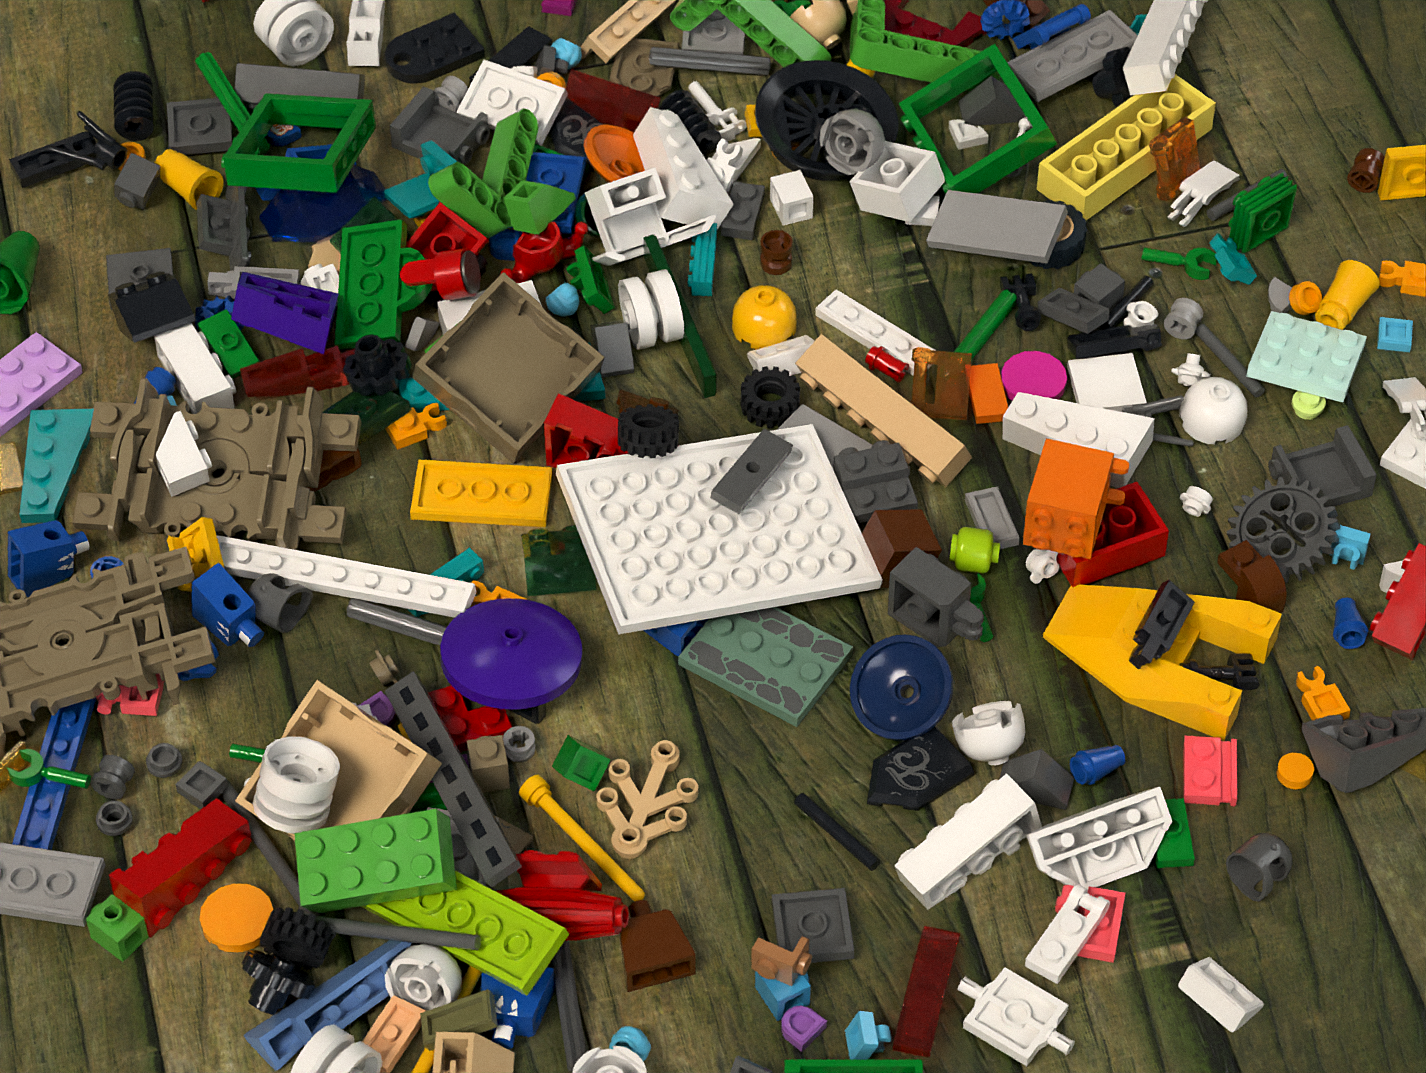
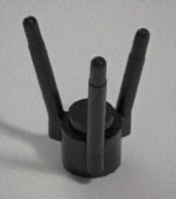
M81 111L77 112V116L86 124L84 129L98 140L94 147V154L97 155V158L50 145L46 147L48 152L94 165L102 171L106 166L112 169L119 168L125 161L128 152L127 148L117 143L116 139L105 133Z

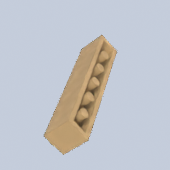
M822 334L795 363L802 373L799 378L812 390H815L817 387L824 392L822 395L824 399L836 409L840 405L848 411L846 413L847 417L857 426L862 427L865 424L872 429L870 434L875 440H886L890 444L900 443L907 465L914 462L920 467L918 472L931 484L938 481L946 488L972 459L963 443Z

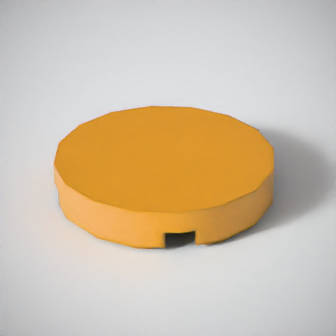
M233 883L218 888L207 897L201 907L199 920L204 937L210 944L212 942L218 946V949L225 952H244L260 945L261 940L259 939L270 913L274 909L270 898L260 888L250 884Z

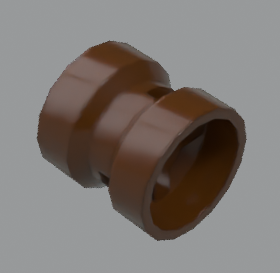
M1372 148L1360 150L1347 176L1349 185L1362 193L1374 191L1380 182L1385 156Z
M782 230L766 232L760 241L761 268L768 274L782 275L788 272L792 266V237Z

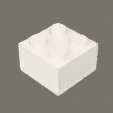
M885 141L879 160L863 172L858 171L850 180V185L860 210L911 222L943 185L945 177L935 152Z

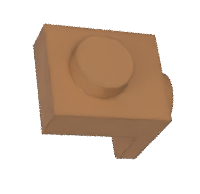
M803 936L793 952L759 937L752 947L751 969L756 970L759 975L766 979H776L790 986L794 984L799 974L802 976L806 974L812 961V955L809 954V939Z

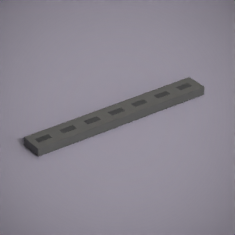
M412 671L385 690V693L411 742L442 763L431 780L482 876L492 888L521 868L522 865L420 677Z

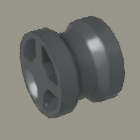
M105 755L99 764L100 771L93 775L90 784L100 795L110 799H120L126 791L125 783L131 781L135 769L131 763L119 756Z

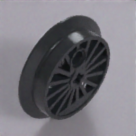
M811 60L788 65L767 79L761 87L756 100L755 117L757 126L772 153L783 165L793 172L801 170L803 176L815 180L838 181L856 175H847L839 172L830 165L826 159L828 153L825 146L822 147L825 163L816 161L821 148V128L828 118L838 112L847 109H859L870 113L883 128L885 141L895 143L898 132L897 112L886 91L865 73L837 62ZM806 94H813L814 105ZM822 94L831 96L829 104L823 103ZM837 98L845 101L843 104H835ZM799 145L794 151L792 150V147ZM812 146H814L811 158L807 159L803 157V155Z

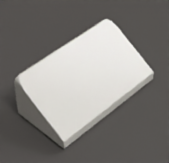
M804 335L749 351L747 356L754 370L757 369L760 372L762 367L768 366L769 370H773V366L779 367L780 372L784 369L788 370L789 376L801 373L795 363L814 343V340Z
M1210 957L1189 965L1178 985L1183 992L1230 1032H1234L1242 1027L1264 1006V1003Z

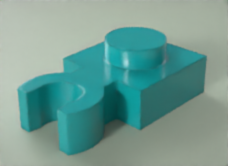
M1217 233L1209 244L1216 252L1214 256L1221 266V273L1230 281L1234 282L1237 280L1250 285L1257 277V274L1246 256L1236 250L1237 246L1231 238L1224 241L1222 236Z

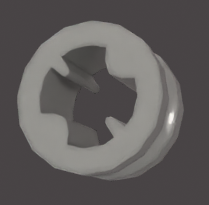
M515 726L505 732L503 742L506 757L509 760L524 762L532 758L535 754L536 746L534 733L529 728ZM520 740L521 744L525 742V746L517 748V744L514 745L513 742Z

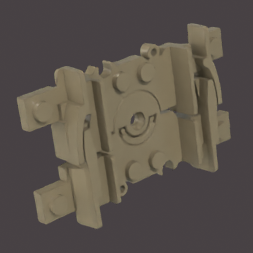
M141 378L136 404L95 401L90 433L93 438L114 439L110 461L117 473V478L113 482L111 494L78 492L73 525L76 529L107 530V537L110 540L119 541L124 512H129L128 521L136 524L141 532L160 533L164 530L167 538L168 535L179 537L180 532L183 531L182 529H186L201 517L213 519L216 535L234 538L238 531L244 530L248 532L246 536L248 541L255 542L258 539L275 540V545L280 548L297 550L299 538H303L304 542L343 544L347 519L346 508L315 505V493L306 487L318 488L323 450L357 451L361 427L360 416L322 413L324 401L314 387H307L303 415H297L299 406L285 405L283 400L277 401L276 411L271 415L267 405L261 402L256 403L252 407V415H248L244 409L212 408L205 402H202V408L198 413L190 414L188 413L190 408L187 401H183L178 406L170 405L166 394L159 395L147 378ZM181 411L186 422L189 420L193 422L199 439L194 441L199 450H206L212 467L208 469L209 482L171 497L158 469L156 453L174 413ZM223 469L224 474L221 477H213L212 474L215 470Z
M187 546L148 557L149 563H147L146 557L142 552L130 554L124 558V565L104 571L92 569L93 578L87 583H80L77 575L74 574L67 582L33 591L29 598H27L23 590L16 589L9 594V604L0 601V757L6 756V733L17 730L20 737L25 736L23 719L35 721L34 713L41 706H47L51 715H55L60 708L93 699L103 693L107 700H114L121 693L119 685H124L128 688L137 686L142 700L148 699L147 691L159 688L156 678L158 673L161 680L166 682L167 691L173 705L180 704L178 673L216 662L206 626L175 635L174 627L164 605L163 590L196 580ZM69 639L67 644L63 646L57 645L61 641Z

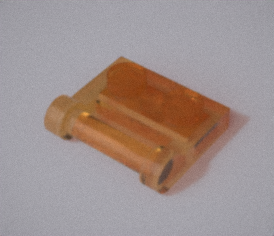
M1187 117L1181 118L1149 142L1150 153L1155 159L1158 179L1156 193L1160 200L1174 198L1176 190L1179 189L1181 183L1200 170L1194 121Z
M923 347L914 348L911 358L914 362L912 399L909 402L930 418L967 420L972 353L933 351ZM928 364L938 365L934 404L925 402Z

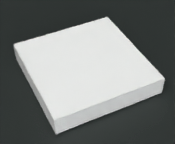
M1133 353L1068 360L1067 370L1076 403L1122 412V408L1125 406L1147 403Z

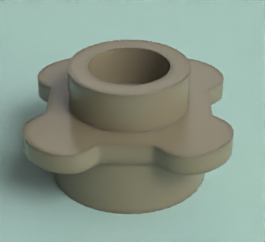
M375 650L377 658L369 663L383 686L392 681L394 684L397 683L395 675L400 673L394 660L390 655L383 658L379 650Z

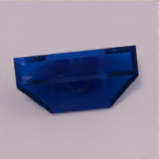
M353 165L337 193L280 189L261 213L259 220L273 242H281L282 240L316 242L342 232V228L357 226L372 220L381 208L383 201L386 200L384 194L386 189L375 172Z

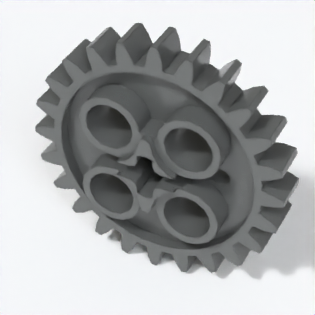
M1279 477L1277 485L1272 486L1267 479L1265 480L1264 490L1261 491L1256 486L1252 487L1254 493L1252 498L1246 495L1241 496L1245 504L1244 507H1233L1238 517L1228 518V522L1231 528H1233L1227 531L1231 541L1228 544L1229 547L1232 548L1247 540L1262 558L1270 555L1277 564L1285 584L1288 583L1290 574H1295L1299 581L1302 580V571L1305 569L1313 575L1315 571L1312 565L1315 562L1325 565L1323 553L1334 554L1330 543L1339 542L1335 531L1340 529V524L1335 519L1338 516L1335 506H1332L1333 503L1329 495L1324 496L1320 486L1312 490L1309 480H1306L1299 486L1297 478L1293 477L1289 485H1285L1283 478ZM1289 505L1284 511H1277L1280 506ZM1267 513L1280 528L1277 530L1273 521L1261 514ZM1307 524H1314L1309 530H1301ZM1266 529L1261 535L1253 536L1257 530ZM1290 530L1293 538L1305 546L1300 547L1286 531ZM1290 548L1288 553L1277 555L1282 549Z

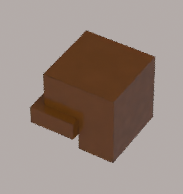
M922 509L874 510L862 532L882 577L880 588H889L890 572L914 548L918 547L925 553L934 555L936 558L939 557L942 551Z

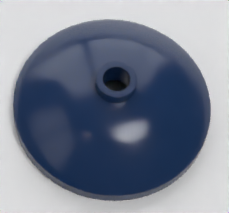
M895 635L885 638L872 645L861 656L854 668L850 682V699L853 710L860 722L880 737L890 740H909L919 737L935 727L949 708L954 686L952 670L943 653L923 638L913 635ZM913 687V695L905 698V691Z

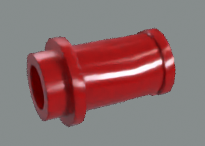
M873 346L865 358V363L869 365V369H877L896 382H901L906 375V372L903 370L907 371L909 364L885 352V347L880 346L878 348Z

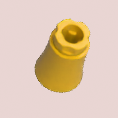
M166 149L163 154L157 156L154 162L160 165L161 180L180 194L195 210H197V200L201 194L219 198L222 192L223 177L221 173L195 162L183 153Z
M1346 260L1341 262L1330 288L1319 304V309L1315 314L1316 321L1343 330L1346 325L1350 324L1363 304L1378 290L1380 282L1375 272L1358 261Z

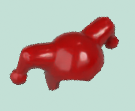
M556 222L548 223L547 228L539 235L523 233L516 244L513 245V257L515 259L513 270L504 268L500 275L504 272L514 282L521 283L529 281L538 273L552 270L560 260L575 257L574 251L582 246L584 235L588 232V225L585 222H578L575 224V233L568 238H562Z

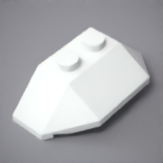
M1156 787L1049 823L1026 836L1039 871L1064 885L1075 886L1079 884L1088 889L1089 886L1098 887L1147 869L1161 843L1165 831L1171 825L1172 819L1161 787Z

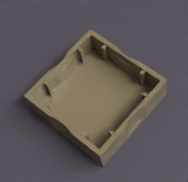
M503 272L472 304L463 320L448 330L415 364L413 379L512 463H515L544 432V421L557 394L559 393L574 399L600 371L605 357L568 326L551 317L534 297Z

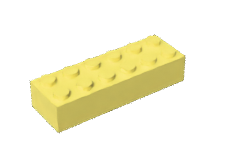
M1175 74L1167 91L1132 96L1041 161L1038 169L1037 190L1052 201H1062L1067 205L1074 206L1077 211L1083 214V219L1087 221L1212 130L1216 102Z

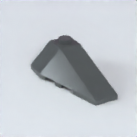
M1426 708L1394 710L1391 717L1374 716L1371 712L1360 713L1359 719L1343 720L1341 715H1329L1302 723L1301 730L1320 777L1334 785L1337 790L1349 793L1374 784L1426 749Z

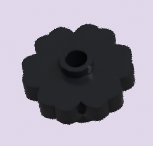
M1129 47L1108 51L1102 61L1104 69L1100 70L1093 77L1092 83L1096 95L1099 98L1112 99L1116 107L1134 96L1130 95L1123 71V66L1131 51Z
M366 335L356 342L355 352L346 358L343 371L354 392H359L363 396H367L373 391L378 395H383L388 391L398 388V380L406 379L409 376L412 363L402 343L396 342L394 339L383 341L377 335Z
M248 950L241 963L243 965L242 969L255 978L249 990L251 994L248 1000L249 1004L267 1014L275 1015L278 1008H283L290 994L300 999H309L315 987V980L303 970L295 968L293 962L281 956L266 955L258 950Z

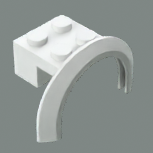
M655 167L585 192L606 253L592 259L594 262L606 266L643 255V237L654 234L661 248L709 231L716 219V216L712 215L666 232L656 205L657 201L666 198Z

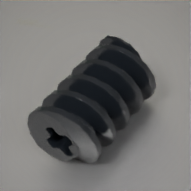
M130 71L120 75L114 82L113 88L114 128L121 137L131 141L145 140L152 134L154 128L153 82L150 76L139 71Z
M687 90L674 91L663 100L659 110H669L679 116L703 156L710 154L717 148L719 141L722 139L721 134L715 129V125L710 122L709 117L704 114L703 109L698 106L697 101L692 98L690 92Z

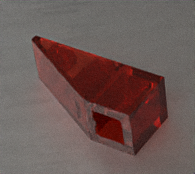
M572 69L566 85L567 98L603 125L618 126L632 132L636 131L650 107L658 109L661 99L660 97Z

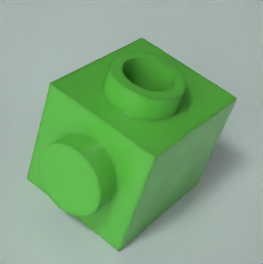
M113 894L103 903L95 905L86 918L91 939L122 962L149 938L144 917Z

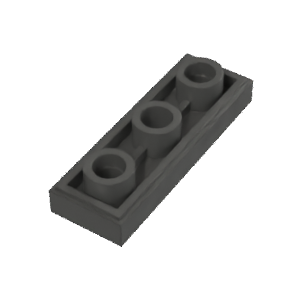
M763 429L712 489L710 498L740 514L789 456L793 444Z

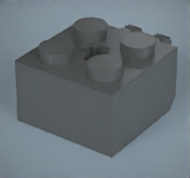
M918 547L914 548L890 572L889 616L936 647L947 646L957 635L965 637L969 641L977 640L982 636L983 627L981 625L984 614L980 608L977 609V606L970 602L971 582L963 574L954 572L940 563L934 555L927 554Z

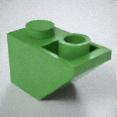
M522 180L503 199L513 229L539 235L547 228L548 223L562 214L576 197L574 193L563 189Z

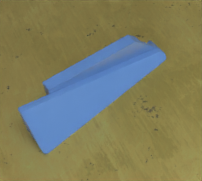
M387 941L313 989L309 999L299 998L245 1033V1039L274 1070H279L322 1028L334 1024L343 1029L388 997L385 973L391 966L392 961L405 951L406 948L411 946V942Z

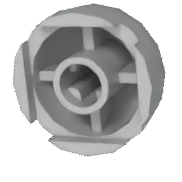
M847 109L838 112L824 122L820 131L821 148L823 146L826 148L828 153L827 161L837 171L847 175L856 174L858 171L863 172L879 160L884 149L885 137L880 123L870 113L859 109Z

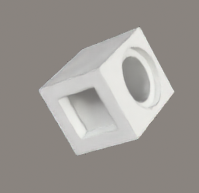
M801 170L770 177V200L783 226L813 218V194Z

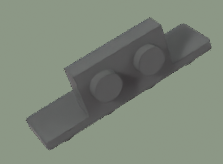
M226 184V200L201 194L197 200L198 243L201 250L229 256L230 271H232L235 266L249 267L251 252L247 250V242L250 229L246 227L248 205L245 204L244 196L247 187L228 186Z

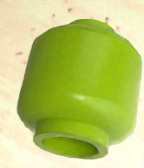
M962 527L958 534L952 535L949 561H954L955 567L959 571L987 573L991 563H998L1000 543L994 542V535L991 530Z

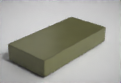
M489 989L420 1013L423 1045L429 1051L435 1049L436 1032H474L479 1034L498 1027L494 994Z

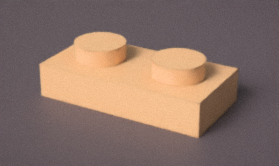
M394 995L362 1041L381 1054L382 1065L380 1073H391L421 1027L420 1013L426 1011Z

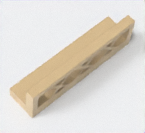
M629 0L586 38L581 46L582 59L594 51L607 63L678 0Z

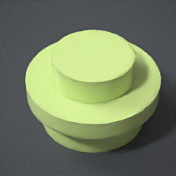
M1297 391L1293 395L1292 407L1300 418L1314 419L1325 409L1326 400L1324 397L1302 391Z

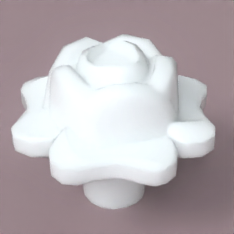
M1187 353L1186 363L1171 370L1172 373L1178 375L1179 384L1189 387L1211 375L1199 365L1200 355Z

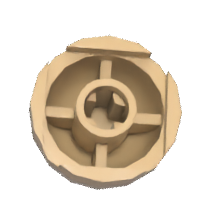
M812 0L813 5L806 9L802 5L790 18L823 47L830 50L841 41L839 36L845 29L847 21L846 11L840 0Z

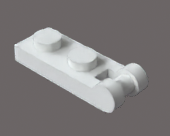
M1076 884L1065 904L1027 956L1025 967L1058 984L1109 909L1110 901L1101 896L1095 898L1087 893L1088 889ZM1080 906L1090 911L1087 917L1077 912Z

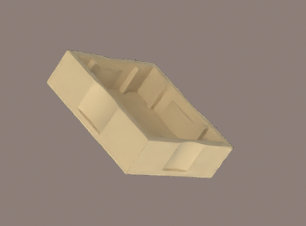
M316 680L289 720L281 737H304L318 741L330 748L338 757L340 770L332 794L333 799L326 823L319 829L408 814L442 764L439 760L318 680ZM262 762L235 800V802L254 815L256 814L253 807V799L260 778L259 772ZM280 831L295 841V833Z

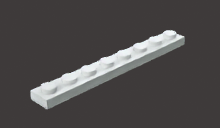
M217 535L224 568L230 575L256 580L261 575L275 573L284 577L286 586L298 583L313 591L454 618L471 607L477 592L474 583Z

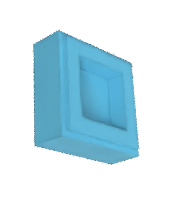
M1380 317L1377 349L1410 352L1413 320Z

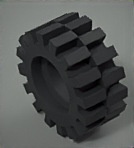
M286 907L285 911L282 908H277L276 911L273 910L270 913L259 940H261L260 946L264 947L263 951L266 954L272 953L274 956L286 958L295 964V968L301 969L304 966L306 970H312V967L317 969L322 965L333 939V934H331L332 930L330 927H325L326 923L324 921L315 920V915L310 913L307 916L304 915L303 910L298 909L297 912H294L292 908Z

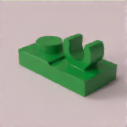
M584 245L574 251L577 262L570 264L566 268L567 272L573 277L570 280V284L576 287L577 290L582 289V296L589 306L594 305L605 314L615 307L602 264L594 262L592 258L596 256Z

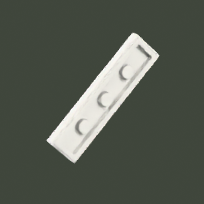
M837 289L816 307L815 315L862 345L869 349L873 346L878 348L883 346L886 349L885 352L904 363H908L909 369L906 372L917 379L938 360L939 352Z

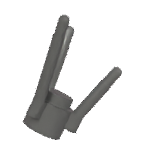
M1179 395L1145 404L1125 406L1122 408V412L1151 418V414L1180 409L1184 397ZM1153 433L1154 441L1189 447L1194 445L1192 440Z

